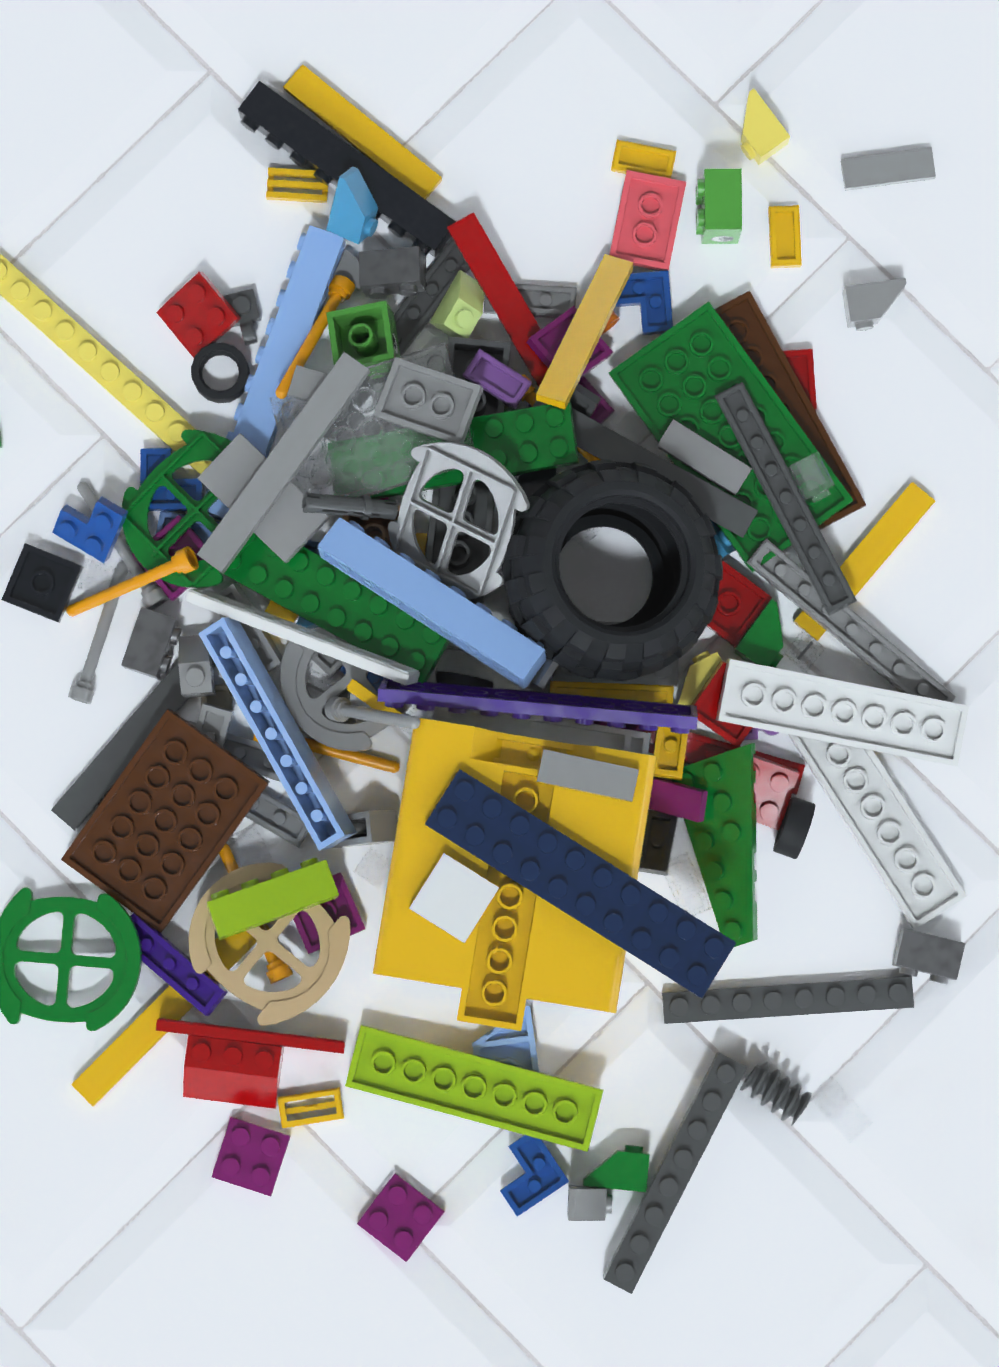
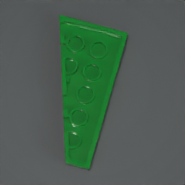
M750 743L686 765L683 768L682 780L671 779V781L708 791L704 821L695 822L684 819L719 931L736 942L734 947L758 940L757 902L755 901L757 870H755L754 853L757 852L756 803H754L756 771H753L755 743Z

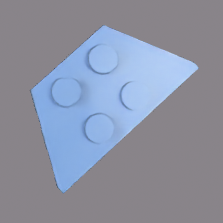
M525 1006L521 1031L495 1027L472 1043L473 1055L539 1072L530 1006Z

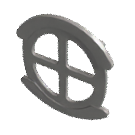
M434 442L413 448L411 456L420 463L413 472L404 492L398 521H391L388 524V533L393 547L392 551L398 555L400 553L408 555L415 562V566L423 571L426 569L431 570L439 576L440 582L449 588L451 586L459 588L467 596L466 599L478 598L495 591L503 585V574L499 570L504 562L507 545L514 532L516 510L523 512L527 511L530 507L524 490L505 466L478 448L457 442ZM447 469H458L462 471L464 479L452 512L423 499L421 495L422 489L432 477ZM477 479L486 484L495 500L498 512V531L496 534L467 521L465 518L468 502ZM416 510H420L444 522L447 526L446 535L435 564L427 560L417 542L414 529V514ZM459 532H464L489 545L491 552L485 562L477 569L467 574L457 575L449 571L448 564Z
M320 627L314 630L337 639L336 636ZM289 641L282 658L280 681L285 704L295 722L307 735L328 747L354 752L369 750L373 745L370 737L390 725L371 721L342 724L328 720L323 714V708L327 700L343 693L352 679L360 682L378 695V692L367 679L369 671L339 660L346 669L345 676L319 697L313 699L307 691V671L316 651ZM436 668L427 682L437 683ZM404 704L403 708L396 709L404 714L412 704Z

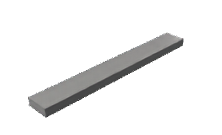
M345 352L341 355L197 553L199 557L221 573H225L371 371Z
M765 539L746 562L755 572L898 691L952 702L956 696L851 608L846 607L829 616L806 571L768 539ZM772 551L776 556L761 566L763 557Z

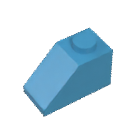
M352 166L339 176L326 230L351 242L360 244L368 236L371 237L377 229L378 220L375 218L378 206L359 169Z

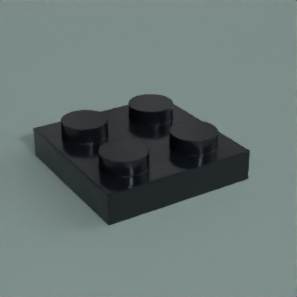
M25 543L1 600L60 624L83 566Z

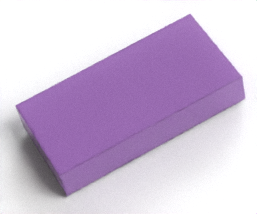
M479 349L463 373L464 378L482 386L483 390L513 409H516L532 384L530 380Z

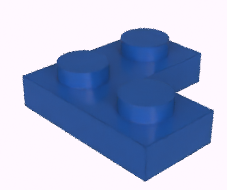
M669 271L631 273L615 306L640 305L642 335L663 334L673 327Z
M171 448L140 449V486L149 474L172 454ZM197 478L174 479L194 500L199 501L203 498V483ZM162 486L156 490L149 511H187V508L166 487Z
M103 496L97 500L90 518L66 504L59 513L52 533L100 562L105 563L111 556L128 511Z
M527 1135L522 1136L508 1146L525 1173L500 1189L501 1194L517 1217L569 1182L541 1139Z

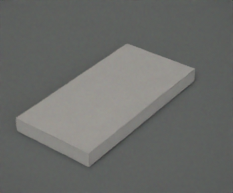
M239 433L197 479L230 509L264 463L266 457ZM292 482L289 483L254 531L285 563H288L330 519L324 513H304L302 508L304 493Z

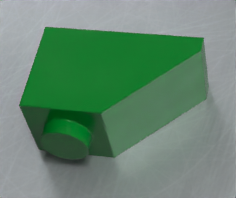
M773 599L769 602L735 648L734 653L746 662L776 668L784 657L779 653L784 644L777 602Z
M625 1145L624 1150H616L583 1178V1186L646 1192L650 1154L643 1152V1146Z

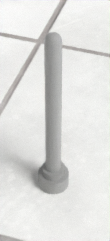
M80 482L77 485V490L91 512H93L98 498L87 482ZM119 534L114 548L132 576L134 577L145 572L132 555V551L121 534ZM151 582L140 587L142 590L140 594L143 597L141 601L147 609L154 610L169 599L157 584H152Z
M123 561L117 564L110 587L125 581L129 569ZM119 597L104 603L80 680H76L75 685H71L67 696L72 700L89 705L92 703L95 692L92 691L94 686L91 683Z
M333 696L325 704V714L332 721L344 722L349 718H355L409 729H417L420 726V720L416 716L354 706L345 697Z

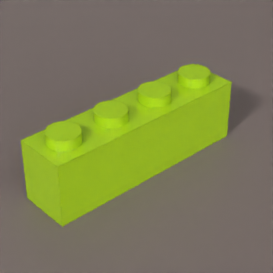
M318 857L301 862V868L289 872L288 868H284L271 873L272 879L260 883L259 879L256 878L242 883V890L230 893L229 889H225L212 894V900L207 902V908L219 940L338 898L339 893L327 860L319 862Z

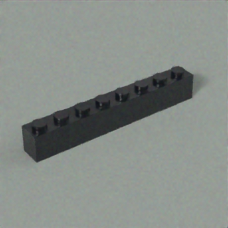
M261 81L256 84L238 108L239 116L242 119L240 123L246 129L253 133L258 130L266 136L264 140L278 151L281 148L291 154L289 158L301 168H304L306 165L312 170H316L313 175L328 186L331 183L337 187L339 176L352 166L358 168L378 206L375 219L378 220L380 218L389 224L387 228L399 238L405 236L413 242L412 247L419 246L424 256H427L429 253L436 257L450 239L451 235L447 227L455 223V220Z

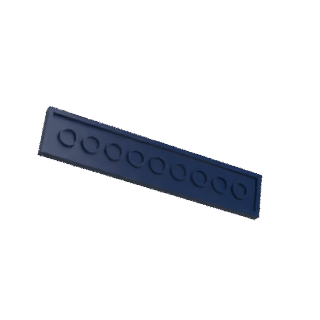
M460 769L425 823L432 830L701 999L736 945L735 941Z

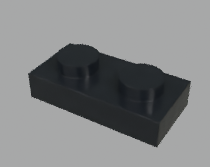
M648 810L639 872L663 876L668 875L678 823L677 816Z

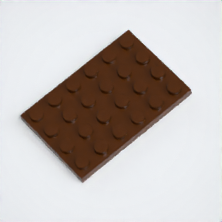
M169 708L61 860L162 933L269 785L270 781Z

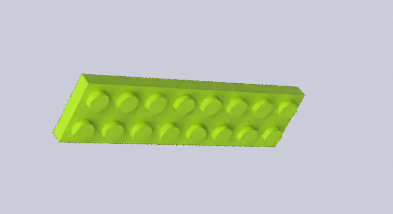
M365 1025L360 1026L345 1084L349 1088L586 1152L589 1151L604 1089Z

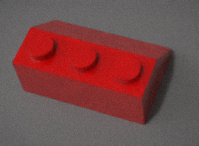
M188 1035L184 1062L183 1097L276 1109L285 1046Z

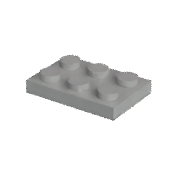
M395 357L373 416L445 442L463 444L484 388L480 385Z

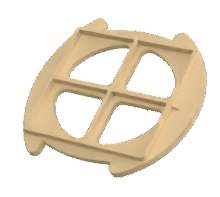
M257 863L240 867L216 881L199 901L191 920L188 937L190 960L194 971L198 974H203L208 970L234 996L262 1010L257 1017V1022L261 1026L278 1024L289 1020L317 1003L337 979L344 964L350 940L349 918L341 916L334 923L326 910L319 904L303 910L312 919L319 936L320 953L314 966H306L278 942L279 935L299 912L278 919L269 930H263L259 926L247 930L256 939L257 945L236 970L229 971L224 966L216 949L215 927L207 908V902L212 900L211 895L225 889H229L230 893L242 890L241 884L258 878L261 883L272 879L271 873L286 868L278 863ZM272 952L301 976V981L296 987L289 990L266 992L247 986L244 978L264 953Z

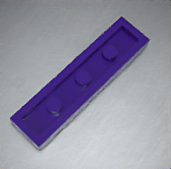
M133 913L130 917L139 935L142 962L202 1014L210 1016L228 991L208 973H196L187 955L159 931Z

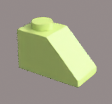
M459 270L429 323L450 337L469 338L483 314L484 293L478 282L462 270Z

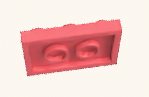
M627 170L609 255L633 262V266L658 271H669L686 181Z

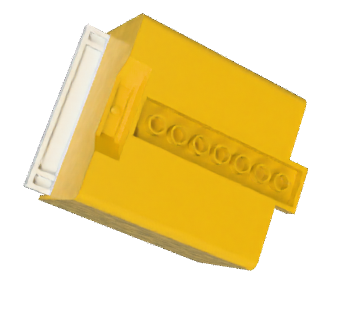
M435 707L434 711H427L426 719L419 718L420 726L417 729H413L372 974L461 988L457 1021L517 1031L522 1029L526 999L616 1013L626 956L625 950L432 830L425 823L460 769L638 880L657 760L656 756L648 755L651 733L596 724L581 725L566 719H562V722H548L543 720V716L531 715L530 719H516L511 717L512 713L499 712V716L491 717L480 715V710L467 709L465 714L448 712L447 707ZM543 750L639 769L633 801L630 802L537 782ZM443 853L499 887L465 943L409 909Z

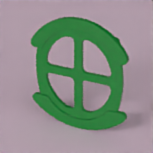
M184 430L181 437L187 445L163 460L149 474L138 490L134 487H128L124 492L122 508L128 511L123 524L125 538L136 559L147 570L170 561V547L194 523L201 522L211 533L218 526V523L208 512L209 508L218 498L209 491L201 500H194L173 479V473L177 469L194 462H213L232 442L231 440L206 431ZM163 486L187 508V514L162 540L155 541L149 531L148 513L156 490ZM255 533L252 534L236 558L250 545L256 537ZM201 560L198 561L199 567L197 570L187 574L174 572L160 579L185 588H209L223 582V575L208 562Z
M28 887L22 888L11 899L0 917V1010L10 1024L16 1025L20 1023L21 1015L25 1014L37 1019L53 1022H86L88 1031H98L112 1022L128 1005L140 978L142 951L136 927L124 907L111 895L105 893L98 896L97 902L74 897H46L33 900L32 889ZM50 913H62L63 928L59 952L46 953L19 949V937L32 922ZM85 914L106 928L116 946V953L113 957L76 955L73 952L74 928L77 915ZM17 963L54 964L58 967L56 1000L53 1005L43 1004L25 991L16 976L15 969ZM74 966L111 969L113 971L112 983L101 996L79 1007L73 1008L68 1005L70 971Z

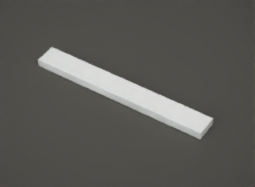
M197 588L187 591L185 601L403 685L418 682L419 670L207 589Z

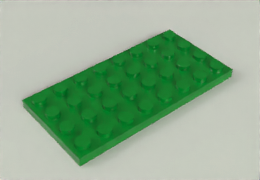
M709 301L608 372L610 378L657 443H659L674 419L751 467L715 399V395L743 382L817 525H821L853 502L850 494ZM665 453L676 466L758 510L744 538L717 524L751 573L755 572V570L746 562L765 539H768L782 552L791 546L753 470L750 471L737 494L733 495ZM772 551L763 557L760 565L762 566L776 555Z

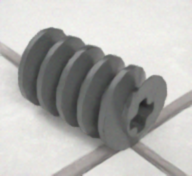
M766 1061L760 1066L757 1064L741 1085L740 1090L744 1091L748 1087H752L750 1098L753 1099L761 1094L760 1105L764 1106L771 1101L773 1104L770 1112L773 1114L782 1109L781 1120L784 1121L792 1116V1126L806 1109L812 1093L806 1091L799 1095L801 1091L800 1084L797 1083L789 1088L791 1082L789 1076L779 1081L781 1073L779 1069L768 1073L771 1063Z

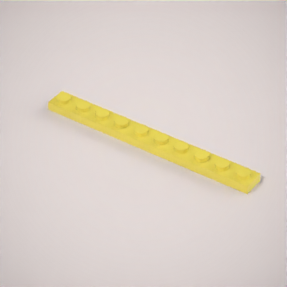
M0 254V296L174 452L187 445L181 437L184 430L196 429ZM212 461L194 462L189 465L197 473L201 474Z

